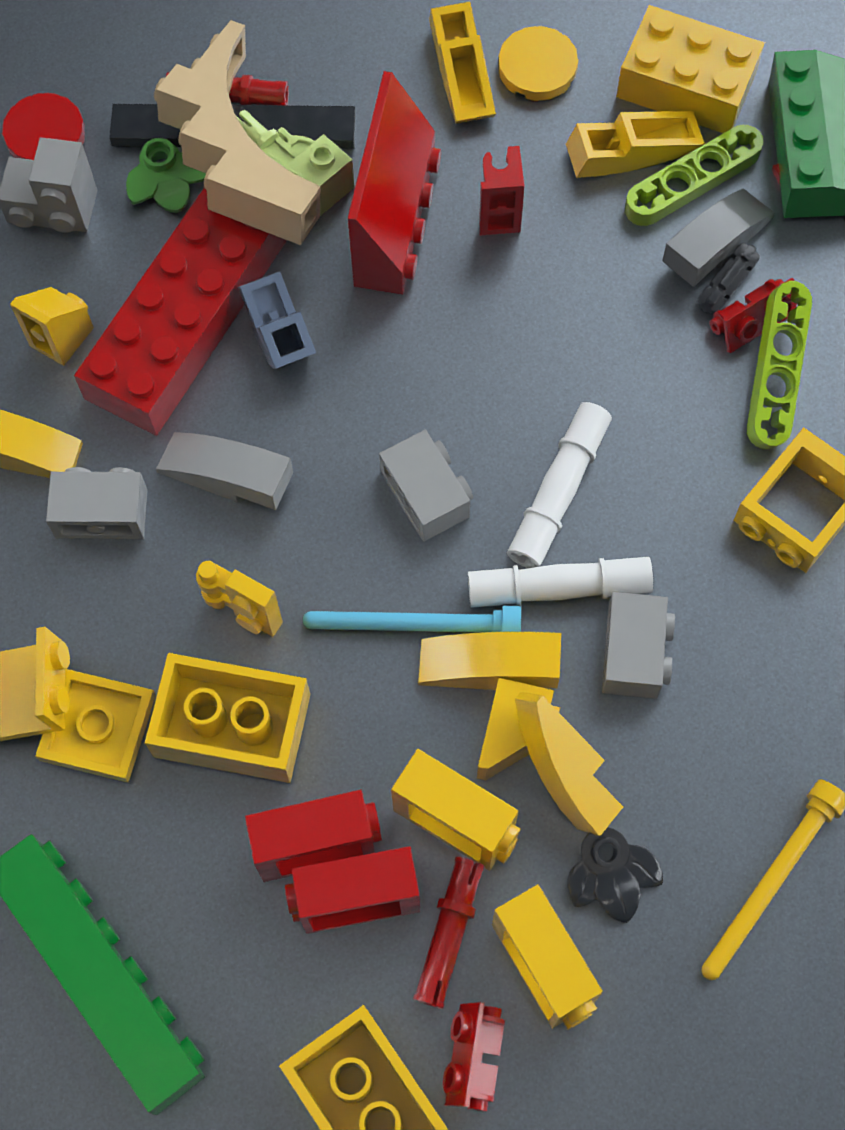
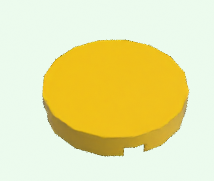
M535 26L525 27L512 33L506 39L498 56V69L500 79L506 88L514 94L517 91L520 94H524L525 99L533 101L550 100L565 93L570 87L571 82L576 77L579 61L576 47L567 36L556 29Z

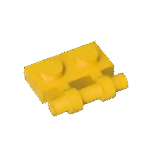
M204 561L199 565L196 581L208 606L214 609H222L228 606L233 609L235 616H237L235 620L240 626L254 634H259L260 631H263L274 637L283 621L276 594L273 590L236 569L231 573L212 561Z

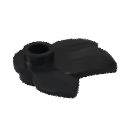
M607 827L601 836L594 835L592 832L585 836L581 844L582 859L570 870L567 887L575 907L585 906L597 899L608 915L618 921L628 923L638 908L641 895L640 888L662 885L663 873L655 856L647 848L628 844L625 837L619 831ZM604 843H610L614 851L611 859L607 861L601 860L598 855L599 847Z

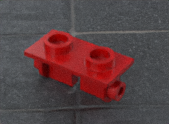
M790 278L789 280H787V281H785V282L795 281V280H794L793 278ZM769 279L764 285L745 295V303L748 304L746 306L737 300L726 308L714 313V318L709 321L710 327L716 335L725 334L728 353H732L762 334L768 297L775 288L785 283L783 280L777 279L775 281ZM791 294L782 298V302L788 304L787 317L777 323L785 321L788 318L789 312L797 307V303L791 301Z
M483 1002L460 1004L459 1011L455 1014L451 1024V1039L454 1041L452 1058L443 1076V1090L446 1093L445 1106L467 1107V1109L487 1112L488 1102H494L498 1066L482 1063L483 1053L500 1056L505 1020L501 1019L502 1009L484 1006L485 1003Z

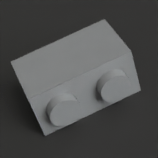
M426 429L379 453L380 472L423 542L470 518V500L473 499L472 491L462 475L455 477L449 467L451 459L445 446L440 440L434 442Z
M81 467L67 468L65 472H51L46 522L55 538L144 539L148 490L141 472H135L122 467L113 468L109 472H91Z
M612 592L607 616L602 693L657 699L663 684L670 685L672 657H664L665 640H673L675 614L667 613L668 597Z

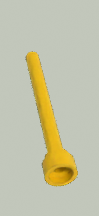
M817 780L807 795L809 802L806 808L809 811L702 965L701 971L706 979L716 980L719 978L824 822L830 823L834 817L840 818L845 811V793L841 789L825 780Z

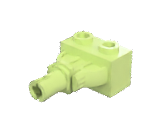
M243 110L239 113V116L244 121L238 117L237 119L246 134L267 156L290 172L321 186L320 216L355 188L352 158L324 134L314 141L304 136H292L282 127L278 129V132L275 129L267 130L248 111Z

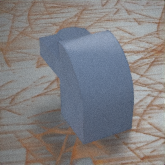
M280 271L238 287L253 324L252 329L271 368L276 369L316 353L302 314L295 311Z

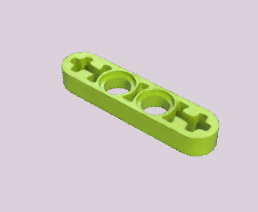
M750 125L735 126L634 185L629 190L625 203V214L628 220L639 226L652 225L749 168L758 161L764 144L761 132ZM739 142L742 147L735 150L736 144ZM750 144V150L745 145ZM704 159H714L721 164L722 168L716 172H708L701 167L700 162ZM672 178H680L687 182L689 188L682 192H676L671 190L666 182ZM640 200L643 204L652 201L651 209H648L645 205L637 207V201Z
M788 281L781 284L770 293L767 300L747 421L749 440L760 449H771L785 443L792 432L812 308V296L809 289L798 281ZM791 294V301L797 303V307L789 312L787 323H777L787 317L788 304L782 302V298ZM777 333L787 335L792 341L793 349L788 356L779 354L773 346V339ZM770 375H777L784 380L786 391L782 398H776L768 392L766 381ZM772 407H782V410L773 412L771 417ZM771 417V426L777 428V434L767 438L768 432L761 428V424L768 421Z

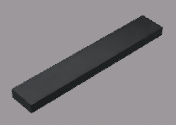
M157 104L112 105L109 135L112 146L144 147L152 139L164 138L176 147H182L178 141L180 129L159 121ZM232 105L234 114L239 119L244 121L239 116V113L246 110L267 130L275 129L278 132V129L282 127L292 136H304L314 141L324 134L340 149H355V106Z

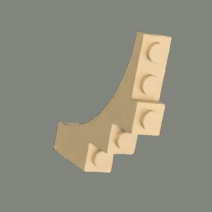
M230 20L220 34L217 33L213 36L209 48L201 58L194 60L190 69L176 64L166 78L163 77L159 80L154 92V100L158 106V119L162 123L180 129L178 141L182 145L183 165L206 173L204 189L207 190L208 210L301 245L320 217L321 186L290 172L267 156L246 134L234 114L229 93L234 76L246 58L245 25Z

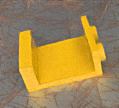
M45 626L36 628V645L0 651V741L65 730V713L68 712L70 705L69 695L65 688V669L69 667L70 654L66 643Z

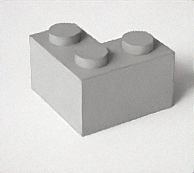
M40 137L34 160L8 157L0 186V208L6 222L24 228L31 227L32 225L49 227L64 233L88 231L98 189L82 142Z

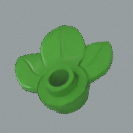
M155 138L144 145L139 157L140 164L129 172L126 180V191L129 200L134 205L154 197V200L161 208L177 213L182 211L189 202V184L204 181L206 173L183 165L182 152H179L174 144L164 138ZM159 159H165L163 162L156 163Z

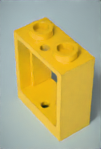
M803 427L740 503L733 521L739 524L740 530L747 537L755 541L761 540L775 550L777 557L784 564L793 568L798 567L807 573L844 527L845 502L813 542L759 504L791 464H794L845 500V456Z
M418 748L391 788L394 812L474 862L485 865V869L489 871L496 860L503 864L507 861L519 840L517 836L521 829L516 826L519 810Z
M537 884L494 910L492 927L551 1028L553 1029L564 1023L567 1030L591 1017L593 1012L597 1010L594 1003L603 991L540 886Z

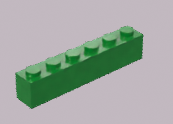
M30 834L0 856V896L149 1113L158 1115L205 1078V1075L198 1067L205 1059L188 1036L180 1041L174 1033L170 1024L176 1020L175 1016L160 996L151 1000L142 984L148 980L147 976L132 956L123 960L114 945L120 941L119 936L104 916L96 921L86 906L92 903L93 900L80 881L75 878L69 883L60 868L66 864V861L50 840L42 844L34 835Z

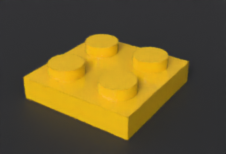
M65 669V688L67 689L70 701L69 710L65 713V730L42 734L35 757L41 762L129 783L156 697L154 690Z

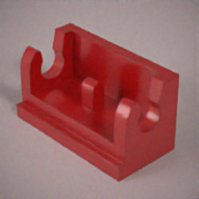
M508 146L506 163L508 165L504 169L493 167V158L490 152H487L483 157L484 182H481L479 210L480 236L521 232L525 185L520 146Z

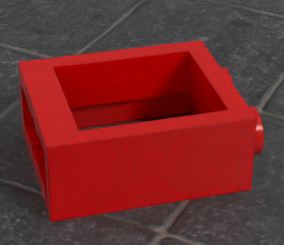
M362 789L245 816L254 865L263 882L292 876L291 868L375 853L373 843L382 841L375 802L365 804Z
M411 846L291 868L294 883L285 884L289 914H292L293 922L301 921L306 934L421 912L420 895Z

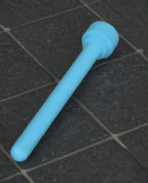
M503 606V610H494L493 614L309 611L303 616V624L308 629L521 632V606Z

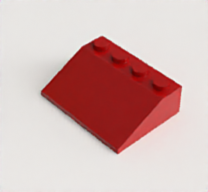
M383 71L348 214V229L354 287L403 295L406 280H414L418 256L412 253L415 243L422 244L426 219L421 218L423 208H430L434 184L429 183L431 173L437 174L439 171L441 149L435 148V130L394 74Z

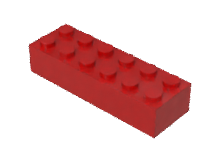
M203 188L74 374L83 398L157 436L245 305L238 287L263 278L287 240L208 210L207 190Z

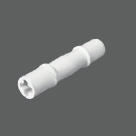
M589 402L581 403L565 436L560 439L558 443L560 450L541 483L532 507L526 508L524 519L507 551L509 558L517 564L526 568L540 567L556 533L560 532L562 528L560 520L577 492L588 463L594 462L596 451L612 420L610 413L603 407Z
M650 557L614 560L599 558L598 563L555 564L519 570L518 565H514L513 568L469 571L470 607L511 604L521 606V601L567 600L601 595L602 599H607L608 596L612 595V592L631 594L652 593V564Z

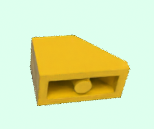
M49 287L15 297L10 303L29 346L63 366L94 328L87 311V304L77 295L70 292L64 295L58 290Z
M503 678L498 679L478 763L477 779L488 780L529 755L515 703V698L518 694L525 692L543 695L551 704L554 690ZM553 706L559 712L560 707Z

